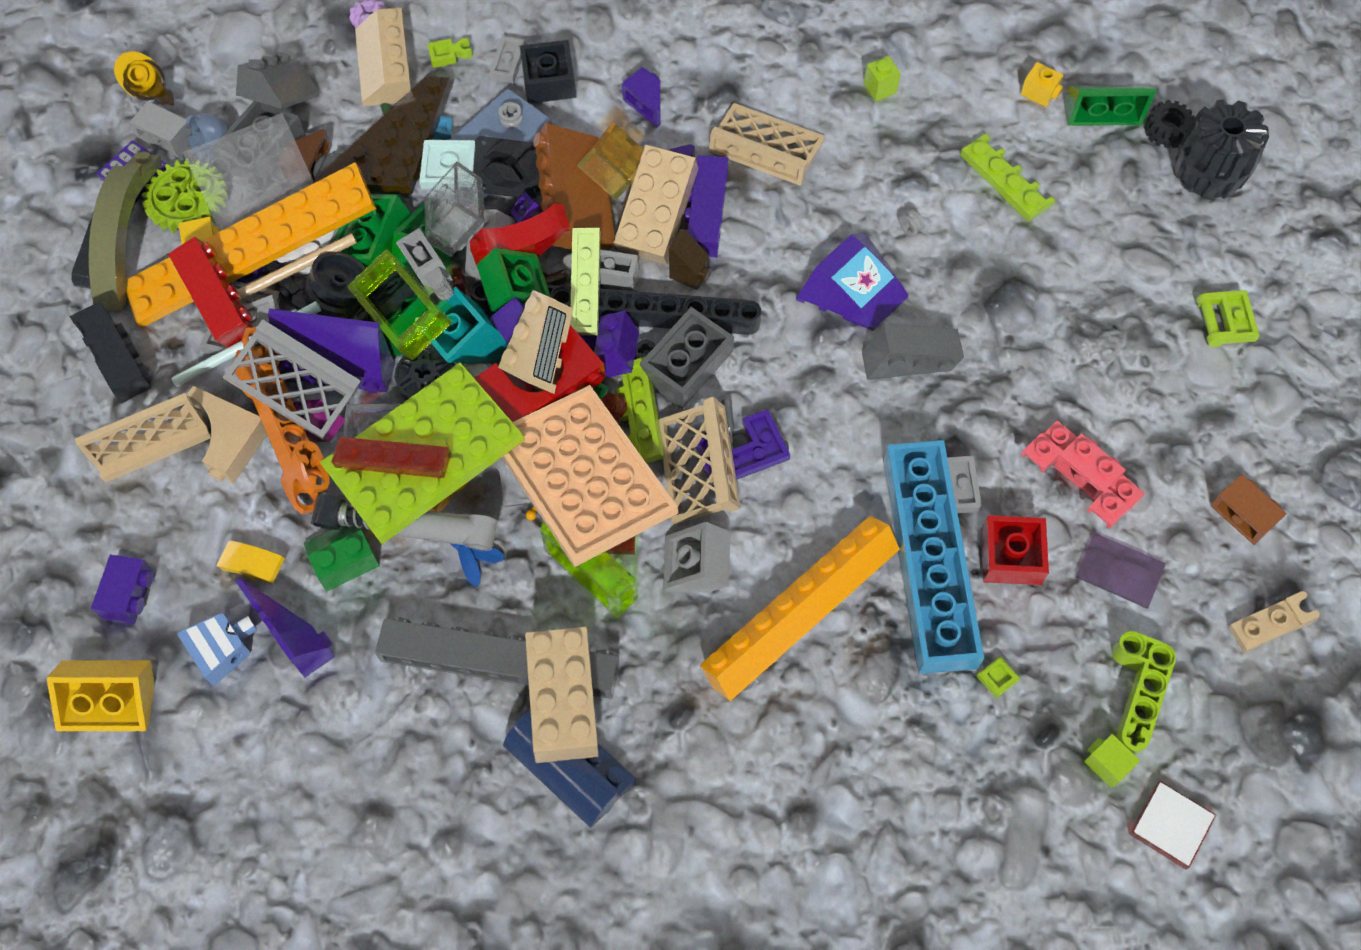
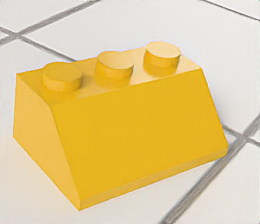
M61 660L46 677L56 731H147L155 689L151 660Z

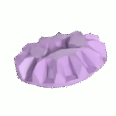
M364 0L362 3L355 2V7L350 9L349 16L352 25L357 28L370 16L369 14H364L366 11L371 13L377 9H387L383 1Z

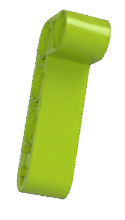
M1128 631L1122 634L1112 647V656L1117 663L1133 669L1137 673L1115 737L1137 756L1150 743L1176 662V654L1173 648L1166 643L1135 631ZM1123 644L1132 646L1135 653L1126 651ZM1153 655L1160 657L1164 665L1157 664L1153 660ZM1144 682L1151 683L1154 686L1155 692L1147 690ZM1135 708L1143 710L1146 714V719L1138 717ZM1134 731H1137V732L1134 734V737H1133V740H1132V743H1133L1134 745H1132V744H1131V738H1129V736H1130Z

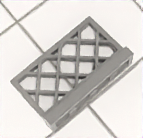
M263 319L256 327V332L223 375V379L320 439L325 437L346 404L358 390L361 382ZM259 342L268 348L270 357L253 359L251 349ZM248 355L249 360L243 361V360L246 358V356ZM287 360L291 362L294 372L278 375L275 361ZM271 362L274 376L257 378L255 365ZM251 366L254 379L241 381L233 376V374L239 367ZM307 375L315 377L319 388L303 390L300 377ZM296 378L299 391L282 394L279 380ZM276 382L278 395L266 396L261 393L260 383ZM335 390L344 396L339 404L327 406L324 392ZM320 393L323 406L307 409L304 395ZM300 396L303 410L291 412L285 407L284 399ZM275 400H280L281 405L275 402ZM329 410H334V412L330 416ZM325 412L327 422L320 430L310 423L308 414Z

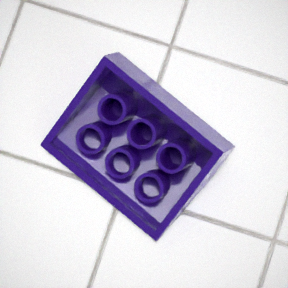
M269 309V324L359 379L361 382L358 389H363L369 393L388 392L395 364L379 323ZM287 360L280 361L278 365L280 374L294 372L291 362ZM311 375L300 377V381L310 382L318 386L315 377ZM296 378L285 379L289 382H296Z

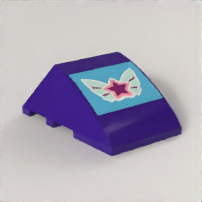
M866 233L851 234L815 267L796 297V301L801 303L806 301L817 305L819 310L824 312L827 310L842 315L844 320L874 331L908 298V293Z

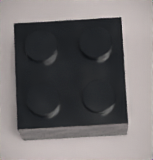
M569 39L519 46L526 97L529 104L577 98Z

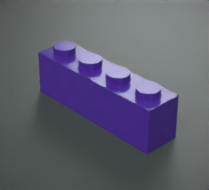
M698 155V171L688 202L692 203L691 207H686L685 223H689L688 229L683 230L701 246L709 257L718 258L728 177V158Z

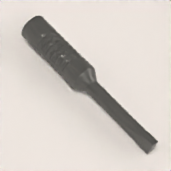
M724 399L721 403L725 406L731 449H734L732 432L735 428L732 400Z

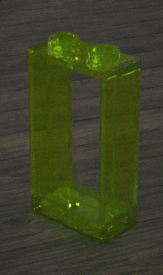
M388 249L376 257L347 286L374 321L379 323L382 331L395 347L411 360L421 353L452 323L450 318L401 260ZM394 270L398 272L428 308L401 336L396 333L367 297Z
M542 523L540 533L545 552L617 619L638 600L636 578L609 553L605 551L574 567L546 523Z

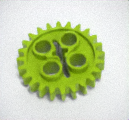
M186 159L183 165H180L179 161L175 160L174 167L165 164L166 171L163 172L157 169L156 171L159 176L151 177L150 181L152 184L144 185L147 192L142 193V197L145 200L142 202V205L145 208L146 214L155 226L160 225L163 231L169 228L173 234L179 228V223L210 217L214 223L215 221L212 216H221L222 213L219 208H225L227 205L224 200L229 199L226 192L228 187L222 174L218 173L216 167L211 168L208 162L201 165L199 159H196L193 164L190 163L189 159Z

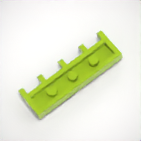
M987 133L962 148L960 156L1028 222L1055 204L1056 200L1053 197L1046 200L1037 192L1040 188V184L1037 181L1030 185L1020 175L1023 170L1020 165L1013 168L1002 158L1006 154L1003 148L995 151L988 144L991 137Z
M644 356L634 360L631 373L622 374L623 387L616 389V396L625 397L627 411L621 412L619 417L620 421H629L631 435L627 437L644 461L650 463L665 457L653 382L640 367V362L645 358Z

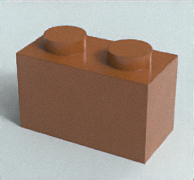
M1243 474L1222 491L1210 505L1253 545L1258 543L1287 514L1275 500L1270 499L1259 489L1254 481L1247 479Z

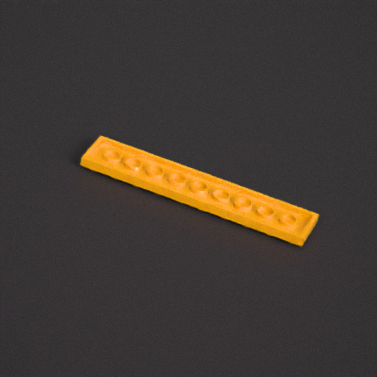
M353 163L202 240V242H209L217 253L214 258L217 263H220L229 275L226 279L228 283H231L375 210L376 207L360 167ZM170 257L127 279L126 293L135 322L141 328L194 302Z

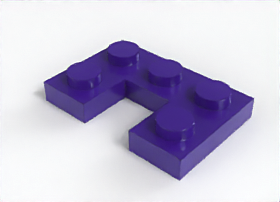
M768 409L742 418V424L751 443L732 449L736 480L790 460V453ZM702 437L694 449L697 454L701 456L708 448V440ZM706 463L703 469L707 478H709L712 473V467Z

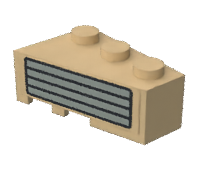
M533 290L525 304L521 318L514 328L512 338L502 355L498 368L554 394L556 385L552 383L556 368L561 367L562 359H559L558 356L561 343H566L573 308Z

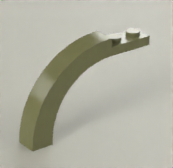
M148 152L136 153L125 166H113L100 188L90 230L89 277L93 304L100 301L106 310L121 311L128 302L126 293L128 284L126 274V238L129 219L140 190L162 165L160 155H150Z

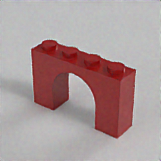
M570 325L566 343H561L558 358L562 359L563 373L555 384L554 394L546 390L542 392H527L519 389L511 382L502 369L498 368L497 363L474 377V379L505 415L514 422L589 385L592 388L596 387L605 377L604 363Z

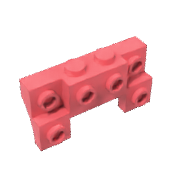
M1056 421L1043 434H1039L1021 453V456H1027L1040 467L1039 471L1041 473L1055 462L1054 468L1094 500L1087 511L1089 513L1094 512L1107 523L1106 528L1108 529L1128 513L1145 495L1140 488L1123 475L1126 470L1117 459L1108 456L1099 448L1094 440L1087 438L1082 433L1077 437L1059 421Z

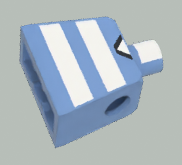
M220 613L177 634L204 678L215 686L250 655L251 652L243 639L257 631V628L249 616L244 617L233 625L224 613Z

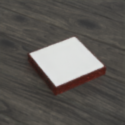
M1159 780L1129 835L1187 870L1190 868L1216 814Z

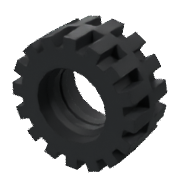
M1166 100L1165 103L1163 101L1158 102L1157 105L1153 106L1145 122L1144 130H1146V136H1150L1149 140L1151 142L1156 141V145L1159 147L1162 144L1164 148L1169 149L1171 145L1172 148H1177L1195 118L1194 115H1191L1193 111L1191 109L1187 110V105L1184 103L1179 105V101L1176 100L1174 103H1171V100ZM1162 121H1170L1178 128L1168 127Z

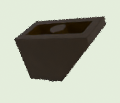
M680 229L669 247V278L698 290L702 282L706 283L711 275L712 268L709 267V255L685 230Z

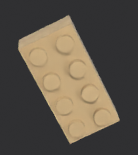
M645 144L614 240L618 252L638 255L639 258L668 265L669 247L678 234L697 175L698 165L695 157Z
M587 627L525 633L533 750L536 763L598 757Z

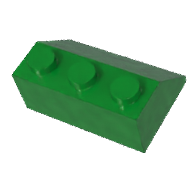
M1132 84L1069 86L1064 100L1067 126L1142 125L1155 97L1156 88Z
M371 194L376 209L339 227L333 242L352 233L357 243L340 252L351 255L359 260L367 269L370 277L386 278L393 261L391 259L393 233L411 216V213L398 195Z

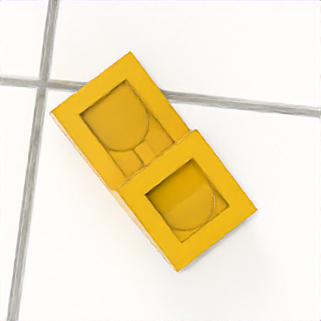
M229 540L216 566L223 571L243 574L254 581L273 584L285 558L255 546Z

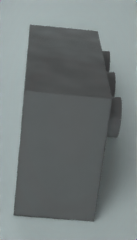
M884 324L862 351L867 380L952 371L964 358L958 329Z

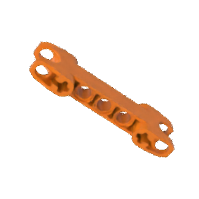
M256 327L245 329L242 337L243 347L250 340L249 337L253 336L256 332ZM263 345L251 349L253 359L270 357L268 348ZM237 350L234 360L241 351ZM275 361L278 375H281L278 370V365L280 361ZM271 362L255 365L257 378L274 376ZM251 366L239 367L236 370L237 377L241 381L254 379ZM279 380L282 394L288 393L284 381ZM275 381L259 384L262 394L266 396L278 395ZM244 392L246 396L253 399L283 471L280 480L286 496L299 513H312L318 493L326 492L330 482L329 474L320 463L324 458L319 447L308 440L304 428ZM291 398L284 399L285 407L291 412L296 411ZM275 400V402L281 405L280 400ZM317 476L322 479L323 484L316 485ZM300 493H308L312 504L304 505L300 503L298 495Z

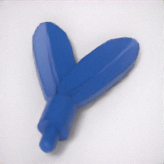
M450 543L458 550L464 574L473 586H479L481 582V573L476 559L488 563H498L504 560V555L496 548H492L491 551H484Z

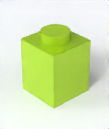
M889 56L867 64L864 85L875 102L897 93L901 73Z
M1113 734L1105 741L1099 737L1087 749L1091 755L1084 761L1111 788H1114L1140 762Z

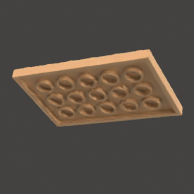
M590 385L512 422L523 434L525 441L502 458L574 567L678 514V506Z

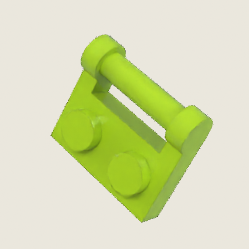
M1247 290L1204 293L1196 298L1198 307L1202 308L1209 334L1207 336L1209 347H1218L1231 343L1256 342L1260 337ZM1219 304L1226 332L1219 331L1213 305Z

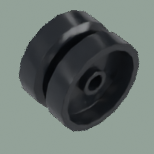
M341 252L321 254L312 263L309 276L303 287L302 295L305 304L308 306L317 301L321 308V311L316 313L317 315L350 319L356 315L363 303V298L366 296L370 286V276L365 266L351 255Z

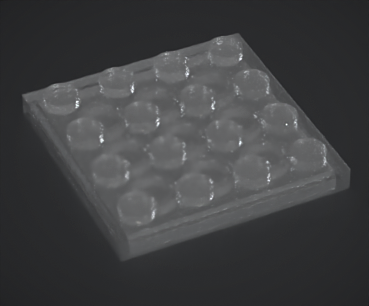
M283 113L183 152L220 231L314 184Z

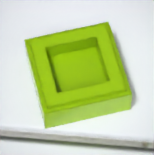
M1001 656L986 666L976 676L996 699L1020 680V677Z

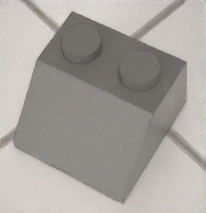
M703 522L665 536L663 590L708 593L729 586L730 531L711 523Z

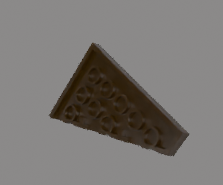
M426 76L316 178L315 183L356 163L360 167L369 192L413 194L421 172L424 140H432L452 86L450 78Z

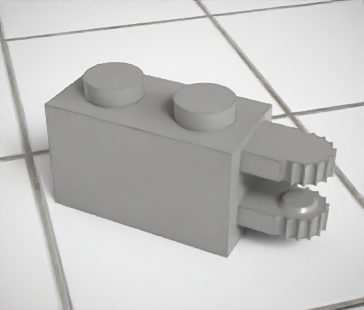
M420 228L396 242L429 295L435 292L440 300L449 299L453 295V289L449 283L453 280Z
M600 250L599 289L635 291L639 276L638 255ZM572 254L564 257L563 265L566 277L571 279Z

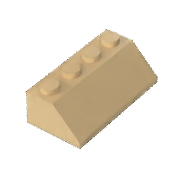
M401 8L377 9L355 29L363 106L381 105L382 103L396 104L411 91Z

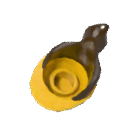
M136 51L124 52L118 56L114 62L113 72L119 85L127 94L143 101L157 99L161 105L168 104L174 106V94L170 89L166 88L164 73L154 60Z

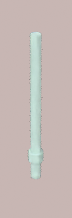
M317 301L298 311L294 309L292 312L316 314L321 311V308ZM242 340L173 376V383L178 387L235 357L237 350L242 351L244 348Z

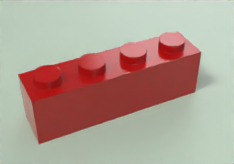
M194 236L168 253L212 336L217 342L228 348L242 339L246 328L253 327L250 322L253 318L247 308L239 303L238 299L241 298L239 292L232 284L229 285L226 279L229 276L227 271L215 260L214 257L217 253L209 242L203 243Z

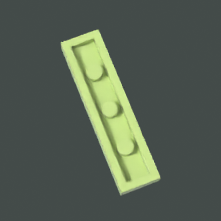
M600 228L572 229L571 308H573L570 325L579 335H597L599 329Z

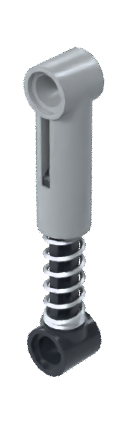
M317 495L311 525L328 530H339L340 527L346 525L348 527L355 525L357 528L365 526L366 529H370L355 508L346 504L345 500L330 495ZM428 511L397 533L396 536L460 544L477 550L491 551L498 520L483 515L461 516Z

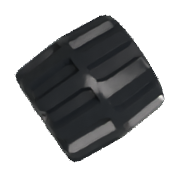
M1225 99L1217 100L1212 108L1204 106L1198 112L1188 127L1176 156L1175 173L1176 177L1180 178L1183 182L1184 189L1189 193L1193 192L1202 196V199L1212 200V198L1217 197L1225 199L1233 196L1237 189H1241L1255 171L1269 139V127L1263 124L1264 116L1258 110H1247V103L1240 100L1231 105L1227 104Z

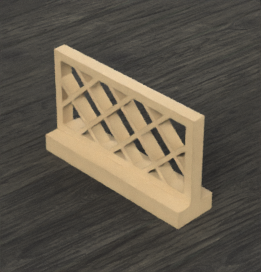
M733 103L718 128L714 127L711 131L708 152L727 157L732 161L801 186L805 180L807 170L825 141V136ZM737 113L745 116L746 119L736 121L734 115ZM764 123L769 127L759 129L756 124ZM751 126L753 131L742 133L740 128ZM734 129L736 134H733L726 130ZM786 131L791 133L792 136L782 138L779 132ZM773 134L776 138L765 141L763 136ZM757 137V139L759 140L760 143L755 142V141L750 140V139ZM811 140L816 143L813 145L805 146L803 141ZM796 142L799 148L789 150L786 144ZM780 146L782 151L774 149L772 147ZM803 154L806 160L796 156Z
M183 393L75 438V442L78 448L99 470L102 480L107 483L211 439V435L200 411L196 410L186 393ZM184 405L180 411L172 410L174 408ZM150 418H155L153 422H145ZM166 418L173 419L171 423L164 422ZM124 429L128 430L126 433H117ZM138 430H147L145 434H136ZM95 441H101L99 445H90ZM111 441L119 442L118 445H109Z
M714 397L703 400L704 405L659 419L665 457L663 458L667 493L677 506H679L684 496L693 502L687 512L679 514L678 510V514L671 517V522L674 524L726 509L730 512L741 509L725 406ZM704 414L705 421L699 430L690 426L696 416ZM678 422L682 426L674 438L669 437L667 426ZM687 429L696 433L688 447L679 443ZM703 437L708 440V448L701 456L694 452V449ZM678 445L686 451L678 463L675 464L672 462L671 454ZM691 454L700 459L692 473L683 468ZM707 463L712 467V473L708 480L704 482L697 476ZM680 471L689 475L681 490L675 487V479ZM697 480L704 486L697 497L693 499L686 493L693 482ZM709 489H711L716 494L717 503L704 506L701 502Z

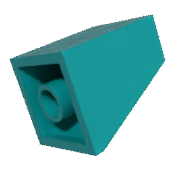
M457 287L453 288V295L449 299L441 300L417 324V327L448 363H497L508 346L491 321L490 313Z

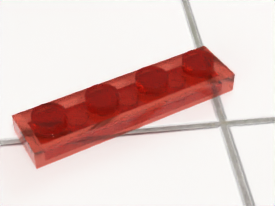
M339 437L331 463L335 468L444 478L452 452L449 447Z

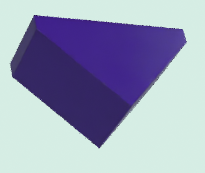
M524 191L509 212L519 223L542 213L543 210L541 204Z

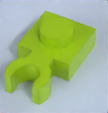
M451 38L427 43L433 68L456 64V58L458 57L462 59L473 57L469 38H462L453 44Z

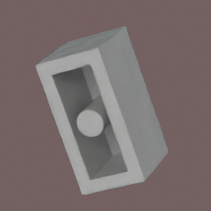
M149 101L129 122L138 139L176 157H179L189 145L187 136L192 135L191 127L186 128L187 118L184 115H176L162 105L157 106Z

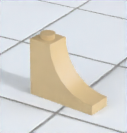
M192 386L187 396L196 408L203 411L209 417L211 424V441L207 453L202 460L208 469L207 474L216 481L222 482L226 480L234 484L267 436L260 416Z

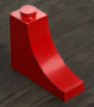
M554 203L542 213L516 224L481 229L469 241L470 252L474 257L475 264L477 265L494 248L534 253L539 257L570 229L563 204Z

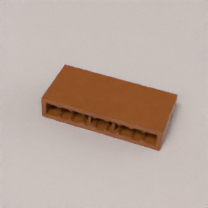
M545 123L542 129L535 134L533 140L537 155L536 167L539 171V189H541L542 194L541 208L545 211L554 203L563 204L570 225V229L552 245L572 250L573 228H600V250L609 251L614 245L615 233L600 137Z

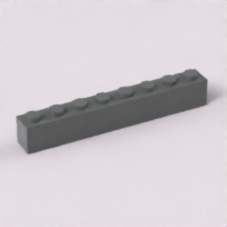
M395 617L393 620H383L375 654L381 662L529 686L526 639L523 637L509 636V639L501 638L489 631H481L480 634H476L457 626L445 629L432 622H423L420 625L411 623L410 620L401 617ZM597 650L596 653L589 652L593 696L613 699L619 669L618 656H614V653L607 650Z

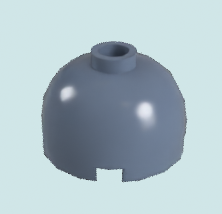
M209 113L188 116L186 128L191 127L192 135L187 137L195 158L199 159L200 162L203 159L204 163L208 162L209 165L217 163L211 148L230 126H226L218 116Z

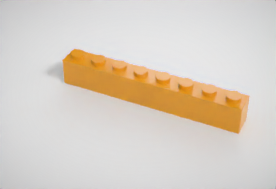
M870 515L702 662L700 667L713 689L729 701L734 699L895 555L900 549L890 526Z

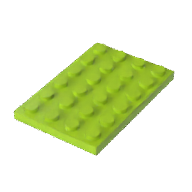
M458 363L320 463L380 543L384 544L525 441V438L465 367Z

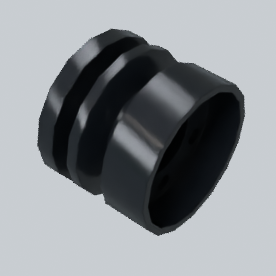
M419 348L410 351L400 359L395 368L394 378L403 402L452 368L451 363H448L436 349Z

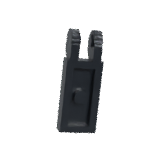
M272 261L263 266L265 271L262 274L266 276L281 267L275 261ZM290 276L276 283L282 297L287 302L292 300V304L296 307L297 311L307 306L302 295L303 290Z

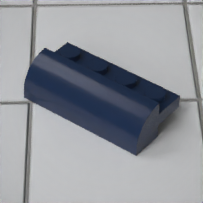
M531 709L514 724L503 742V746L590 828L612 809L613 804L635 784L637 779L598 743V757L536 763L533 750Z

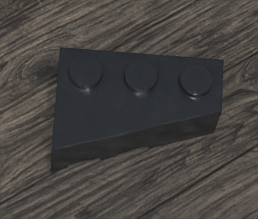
M100 301L69 316L73 324L84 337L82 340L90 348L95 358V363L109 388L121 404L151 389L147 378L151 377L143 362L138 364L136 358L140 357L137 349L132 342L128 344L125 340L130 337L122 323H115Z

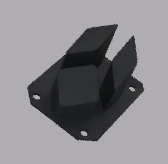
M478 136L475 139L474 189L478 193L520 197L525 191L534 198L541 189H539V171L536 167L537 155L533 151L536 150V147H534L533 142Z

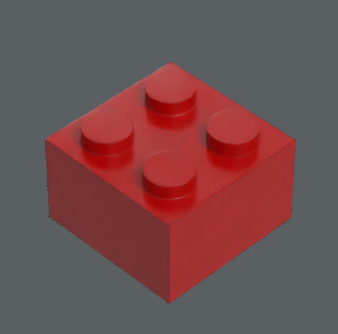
M987 515L981 528L983 582L1042 585L1049 574L1046 518Z

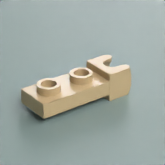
M1301 591L1277 604L1232 623L1228 628L1243 653L1315 622L1320 617V613L1317 610L1304 612L1299 607L1302 600L1307 597V593Z

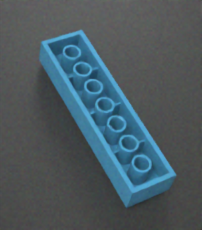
M944 440L887 445L883 460L896 539L900 549L898 552L918 674L978 669L984 659Z

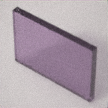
M1094 533L1076 578L1148 609L1166 563Z

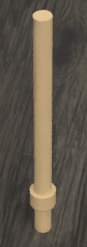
M351 233L239 289L236 288L241 297L238 299L239 303H242L244 298L311 266L319 255L326 252H340L356 244V238Z

